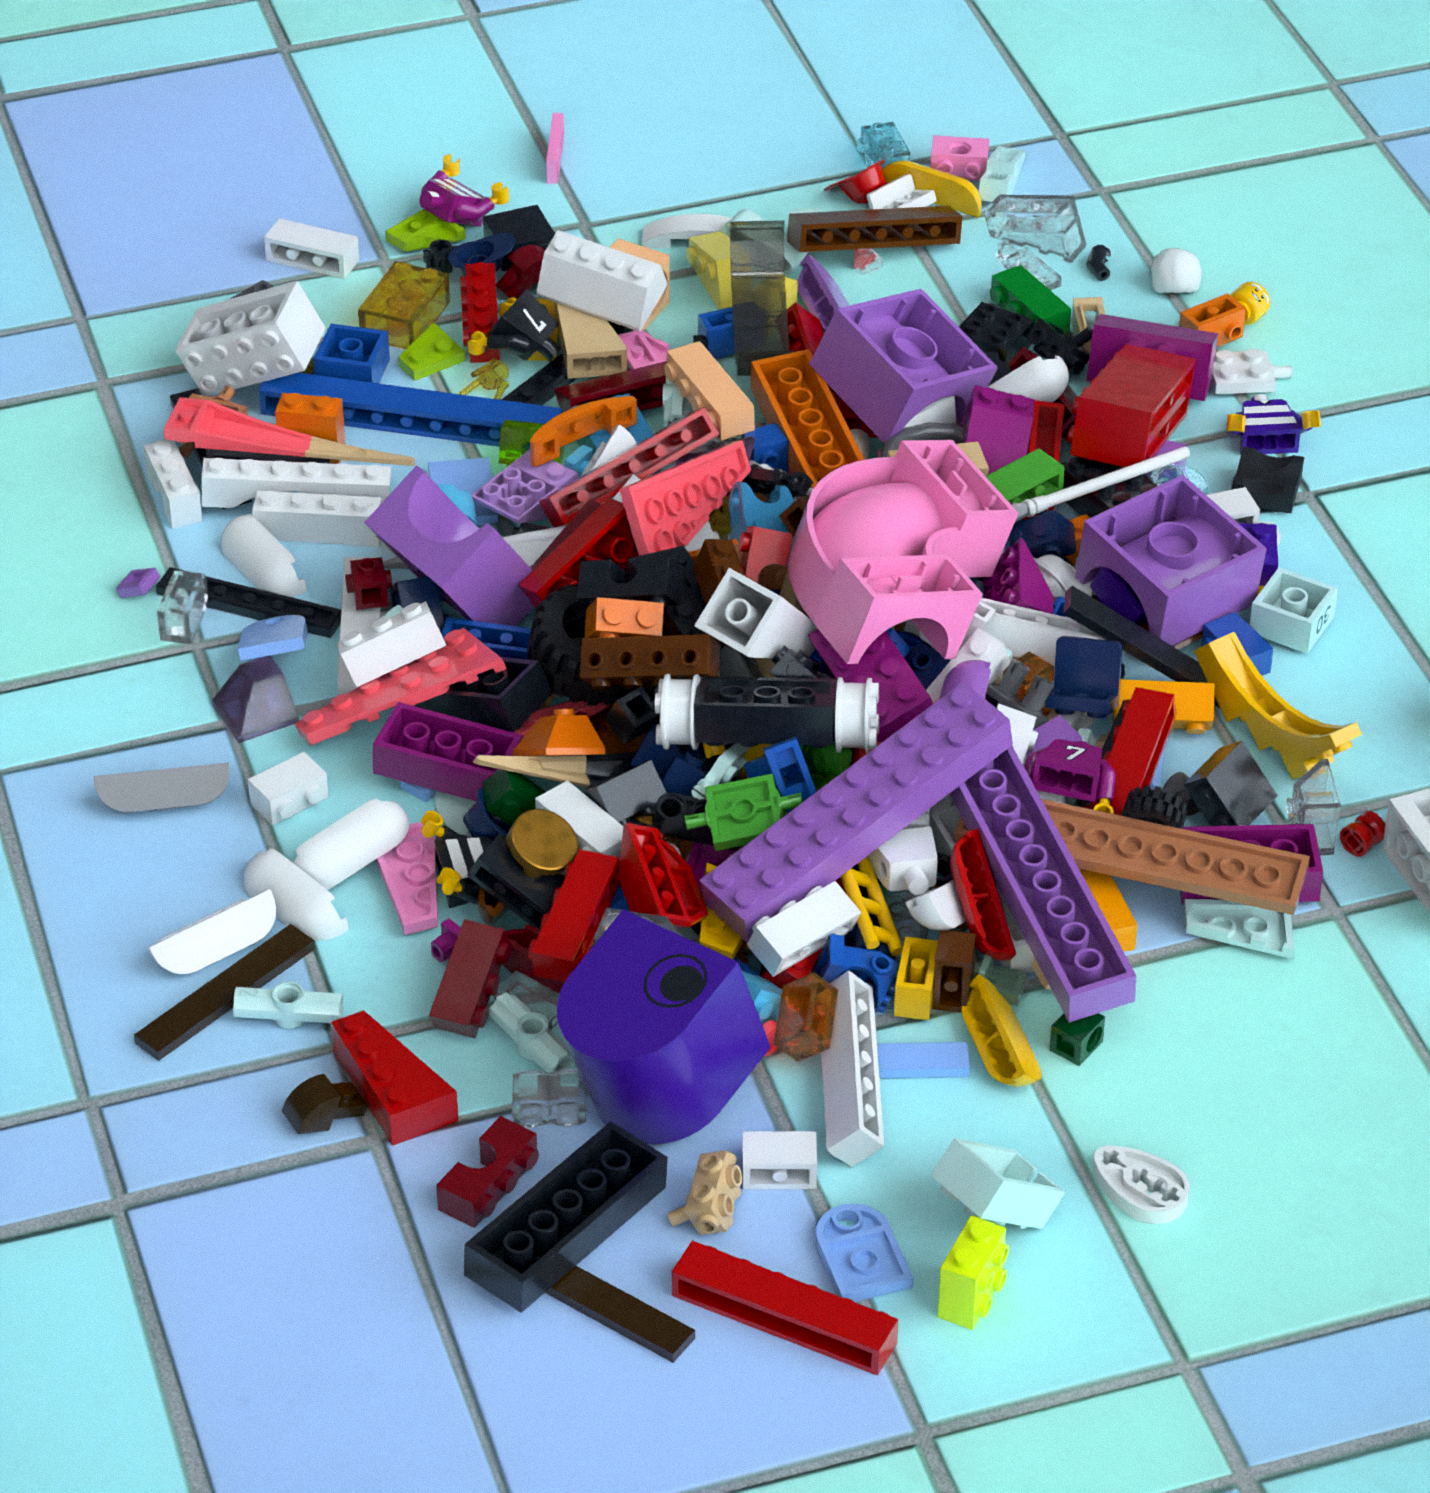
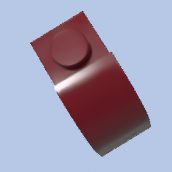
M527 245L514 251L508 257L514 264L498 281L496 286L509 298L518 299L526 290L529 291L539 281L545 249L538 245Z

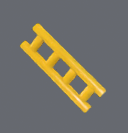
M867 856L857 864L859 871L851 868L840 878L847 896L861 911L857 923L867 949H874L880 945V942L888 945L892 956H898L902 954L903 945L869 856ZM859 886L866 888L870 899L862 897ZM869 914L877 916L880 927L872 924Z

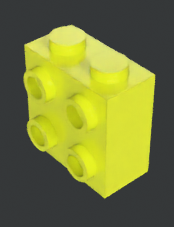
M972 1215L970 1216L940 1268L938 1318L973 1330L979 1318H985L988 1315L992 1305V1295L995 1290L999 1292L1002 1290L1007 1278V1270L1003 1269L1009 1253V1245L1005 1244L1006 1227Z

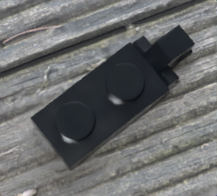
M756 464L750 466L751 471L742 481L746 482L754 493L770 495L775 489V485L786 486L791 492L793 499L795 496H806L811 484H813L812 479L797 471L789 475L782 469L774 468V470H769Z

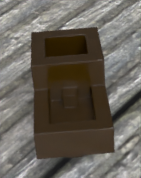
M320 1074L302 1082L290 1093L283 1105L282 1113L297 1134L329 1131L333 1119L364 1116L368 1104L352 1082L332 1084L325 1074Z

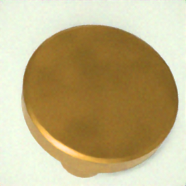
M533 809L522 813L515 820L506 836V843L513 857L523 866L524 872L532 878H539L541 875H556L563 872L568 863L572 862L578 849L577 838L570 824L560 815L544 809Z

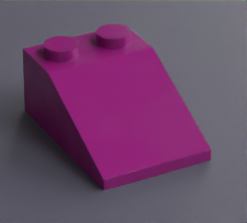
M974 385L965 412L962 443L979 442L989 467L988 475L1027 455L1033 422L1034 399Z

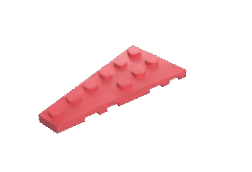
M743 440L732 442L619 489L639 556L688 545L710 519L708 515L724 503L722 499L728 492H731L733 485L736 482H742L751 471Z
M465 628L453 630L444 637L446 646L367 682L347 694L336 696L330 704L319 710L306 713L303 719L294 723L299 735L310 745L348 731L352 726L351 723L358 720L368 719L370 723L380 719L379 712L396 706L398 702L413 706L446 693L451 684L465 681L467 684L479 680L477 674L494 668L495 673L506 670V666L499 655Z

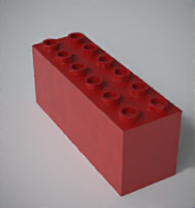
M1126 343L1119 352H1115L1111 361L1108 360L1106 367L1100 369L1098 376L1092 378L1090 385L1084 387L1082 394L1075 397L1072 407V414L1076 415L1075 426H1071L1068 434V443L1072 444L1070 455L1121 467H1127L1153 458L1187 416L1196 358L1128 345Z

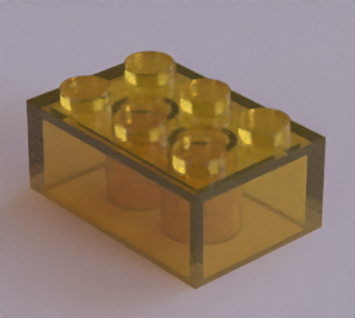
M395 261L358 309L359 327L388 331L390 346L407 349L431 324L437 321L450 303L449 274L431 268L427 269L410 265L406 262Z

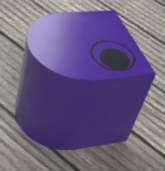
M624 909L572 971L558 997L557 1020L559 1028L598 1116L605 1125L611 1121L646 1144H665L678 1141L708 1125L721 1112L770 1049L769 1041L738 961Z

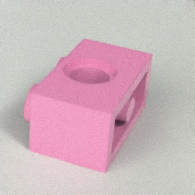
M933 135L931 168L967 180L980 181V178L986 172L989 157V139Z

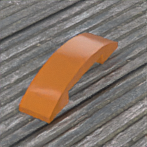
M622 396L592 401L569 409L552 418L540 427L530 439L531 465L535 468L560 457V447L602 429H606L612 435V431L617 425H621L626 429L637 424V399L633 396Z

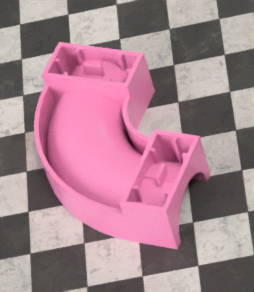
M953 440L901 441L895 457H880L856 461L830 472L818 482L811 492L789 549L787 560L789 580L803 610L847 664H858L866 649L878 636L892 626L910 619L944 659H955L983 595L969 578L992 577L1019 513Z

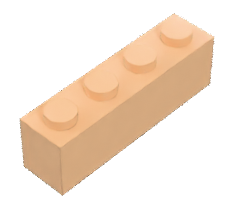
M700 341L667 351V364L664 366L667 379L676 385L680 395L690 402L693 410L705 407L719 432L717 436L721 441L755 430L753 403Z

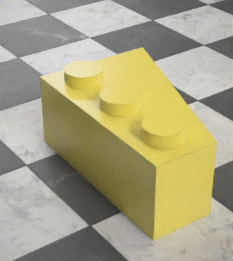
M722 231L689 237L690 247L686 249L688 262L694 268L718 310L743 305V301L753 292L750 254Z

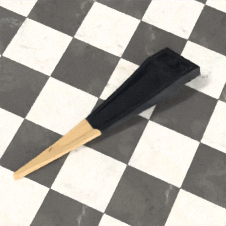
M636 752L574 756L479 755L474 759L473 763L558 782L568 780L573 785L589 788L621 771L634 767L631 765V761ZM719 755L712 756L706 775L719 758ZM734 776L730 782L736 781V777Z

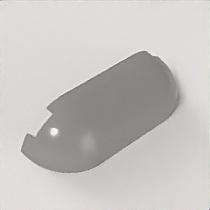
M228 762L94 776V785L99 798L105 805L123 813L193 807L211 803L224 792L229 781L230 768Z

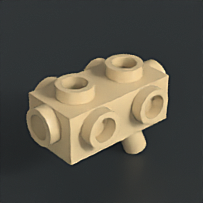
M726 1150L700 1154L686 1205L667 1213L673 1227L690 1220L699 1235L726 1232L733 1224L734 1201L741 1195V1188L739 1186L742 1183L741 1169L736 1165L737 1158L733 1153Z

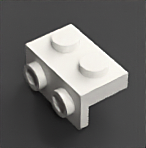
M905 174L867 194L870 209L927 207L937 201L934 190L915 189L911 174Z

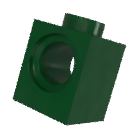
M1063 1013L1051 1026L1050 1051L1080 1066L1103 1042L1105 1016L1098 1013L1069 1023Z

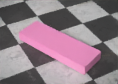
M553 113L546 159L547 184H557L559 181L564 143L563 113Z

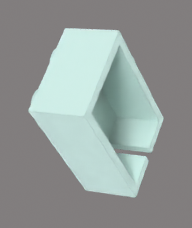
M956 1138L952 1140L931 1174L942 1185L940 1190L945 1195L954 1200H960L967 1206L965 1212L969 1216L972 1215L983 1220H992L1002 1226L1010 1223L1021 1229H1026V1227L1043 1229L1065 1194V1191L1043 1173H1038L1033 1183H1031L1030 1181L1038 1169L1016 1150Z

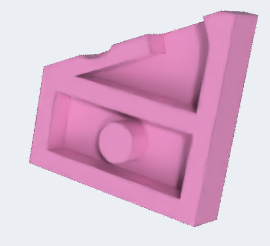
M641 330L640 332L632 331L618 335L627 347V367L629 370L667 361L669 344L653 338L649 333Z

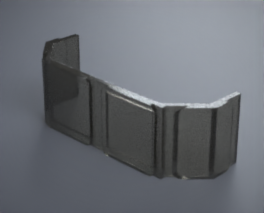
M784 220L730 222V275L737 376H751L752 361L793 352V350H789L784 274Z

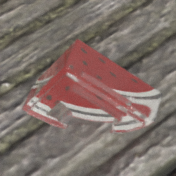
M873 248L855 249L854 270L858 274L862 275L883 267L881 256Z

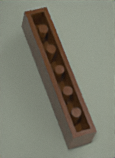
M950 206L789 214L787 242L799 252L960 244L963 216Z

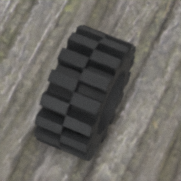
M1144 786L1143 790L1140 787H1136L1134 791L1131 790L1129 792L1122 816L1183 829L1188 809H1186V803L1181 802V797L1178 795L1172 797V791L1162 792L1161 787L1155 786V789L1151 790L1150 786Z

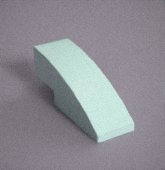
M1002 146L996 148L987 160L986 172L980 178L979 194L981 201L1000 204L1007 203L1020 174L1026 150Z

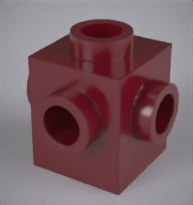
M382 557L351 560V574H345L347 594L353 593L356 610L388 606L387 589L393 588L390 569L384 570Z

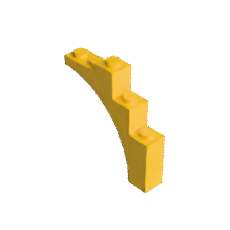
M1235 632L1194 650L1208 683H1215L1214 696L1226 721L1229 722L1239 717L1241 723L1246 721L1259 751L1272 746L1274 751L1278 750L1292 780L1305 775L1308 781L1324 774L1323 766L1334 761L1332 755L1352 747L1353 745L1350 740L1362 735L1356 722L1347 725L1325 724L1309 718L1293 708L1261 676L1246 654Z

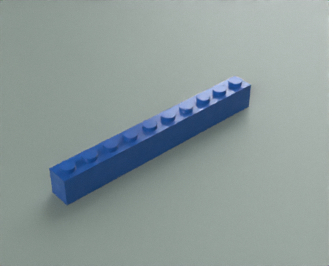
M294 373L264 381L259 389L260 411L262 415L275 416V410L282 393L328 396L331 398H342L344 426L526 451L530 449V439L537 430L549 420L562 413V408L305 373Z

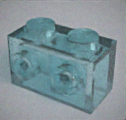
M894 122L874 123L861 127V138L857 139V148L859 154L864 156L867 168L884 159L886 162L881 166L882 169L895 161H910V151Z

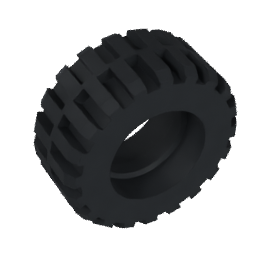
M578 583L574 587L571 584L559 588V592L555 590L548 594L536 608L527 643V659L540 662L553 694L560 698L563 695L568 697L570 702L577 704L578 701L587 702L588 706H597L598 703L604 702V705L614 704L617 699L622 698L633 689L624 688L623 685H612L610 690H596L580 678L582 646L572 639L585 638L586 609L588 607L576 599Z

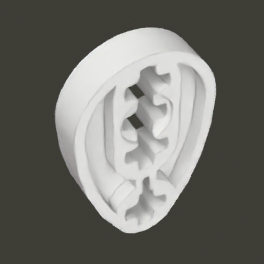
M1106 1145L1098 1148L1094 1153L1093 1173L1099 1186L1118 1208L1132 1218L1144 1223L1162 1224L1177 1219L1186 1210L1190 1184L1186 1174L1176 1165L1156 1155L1129 1147Z

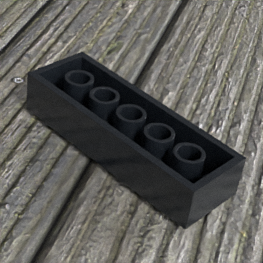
M610 1121L465 1243L464 1276L522 1313L666 1188L668 1157Z

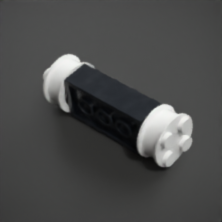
M665 674L664 679H659L658 693L655 694V713L660 714V724L656 725V744L663 745V749H669L670 744L691 745L693 750L698 749L699 743H706L709 746L739 743L745 747H753L758 744H776L795 736L799 745H808L812 748H824L828 745H834L836 741L837 753H841L842 748H865L866 753H869L871 749L877 747V734H879V714H877L879 683H872V678H867L866 683H846L842 677H838V679L718 676H702L700 683V677L696 674L692 680L671 679L670 674Z

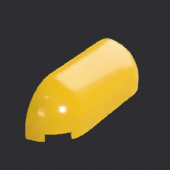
M907 160L892 162L882 169L887 183L905 174H911L915 189L934 190L937 200L933 202L934 204L950 206L956 211L977 218L981 215V196L977 188L967 179Z
M978 974L970 983L972 991L967 1005L962 1006V1015L986 1070L994 1079L1008 1086L1023 1087L1037 1082L1042 1077L1041 1069L1012 1007L988 979H984Z

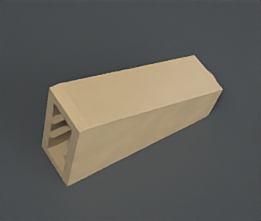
M554 302L555 319L558 324L557 329L568 379L608 376L627 371V347L607 320Z

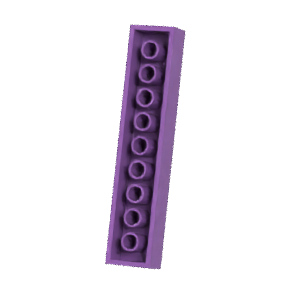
M962 682L700 879L705 905L712 909L715 915L748 943L754 932L752 927L765 916L772 918L787 903L793 900L798 903L805 899V896L816 886L821 885L824 888L837 880L1013 745L1010 719L965 682Z
M1011 746L949 794L968 831L979 830L993 879L1068 1022L1070 1023L1135 1002L1136 974L1013 746Z

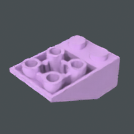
M529 449L471 496L474 502L518 524L545 520L548 517L542 509L539 500L577 479L578 472L554 460L534 468L531 465Z

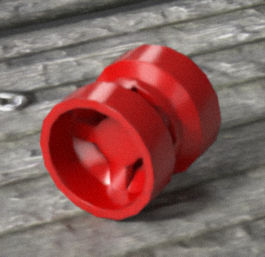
M1365 811L1356 817L1354 823H1349L1340 831L1341 844L1350 854L1361 857L1369 852L1373 845L1380 843L1384 839L1386 824L1378 814L1372 811Z

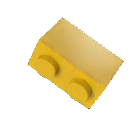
M905 936L895 984L894 1016L929 1020L933 1003L934 966L938 940Z

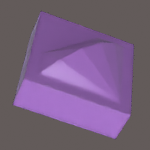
M156 568L131 570L117 586L116 591L120 598L143 596L157 582L160 575Z

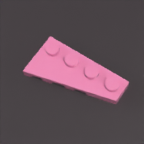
M421 822L409 824L407 835L401 843L375 860L404 935L438 927L435 835L432 838L423 836L421 832L423 824Z

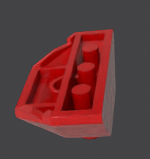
M626 823L623 827L618 879L630 912L666 929L691 927L706 919L709 913L691 866L674 847L662 839L663 835L657 828Z

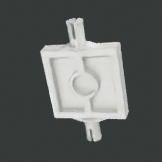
M1249 349L1237 352L1220 350L1215 354L1211 385L1214 387L1215 394L1275 392V378H1292V365L1274 366L1270 363L1266 350Z

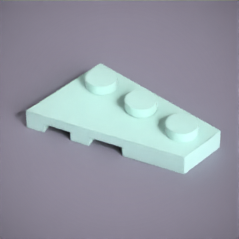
M1185 899L1184 916L1187 934L1294 959L1295 947L1290 914L1226 900Z

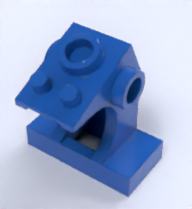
M795 736L763 748L764 755L743 764L748 778L773 773L776 789L778 788L781 797L801 792L804 802L816 793ZM795 808L787 809V810H786L787 814H788L789 812H791V811H792L793 809H795Z
M830 934L811 969V1000H818L817 992L849 970L865 983L871 982L875 986L872 987L874 1012L884 1013L895 992L897 980L895 974L900 963L880 951L844 946V936Z

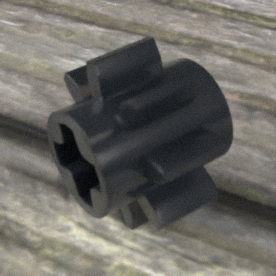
M444 239L431 242L430 250H423L426 269H431V272L438 276L450 274L453 266L449 263L448 256L457 246H452L449 241Z

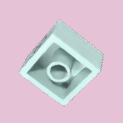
M1279 567L1252 602L1250 626L1265 639L1308 654L1334 618L1338 588Z

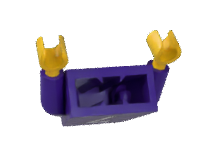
M1256 394L1251 398V401L1242 403V412L1227 414L1226 432L1230 437H1238L1240 435V454L1243 447L1254 448L1262 454L1298 453L1300 434L1311 430L1313 427H1321L1320 410L1301 412L1302 416L1290 409L1285 400H1268L1266 395Z

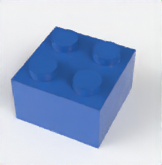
M330 323L313 358L314 375L379 383L390 361L388 331Z

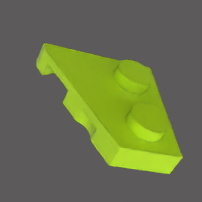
M425 209L385 231L386 241L405 252L430 247L431 242L438 239H444L451 243L466 238L463 227L456 223L444 221Z
M434 323L398 357L399 367L416 381L464 362L465 351Z

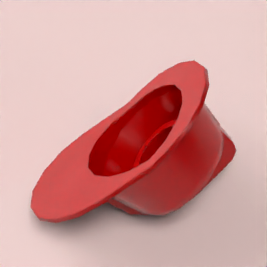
M886 160L878 161L860 173L824 188V191L840 187L852 201L859 204H867L868 193L888 184L881 168Z

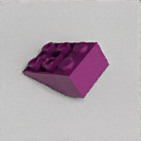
M1019 538L1012 547L1005 549L992 577H983L984 598L1053 614V595L1024 539Z

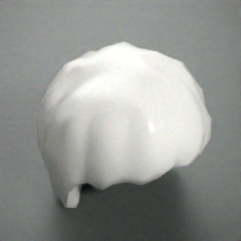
M1179 248L1162 250L1154 257L1151 265L1152 287L1157 293L1197 292L1202 276L1199 259L1194 253Z

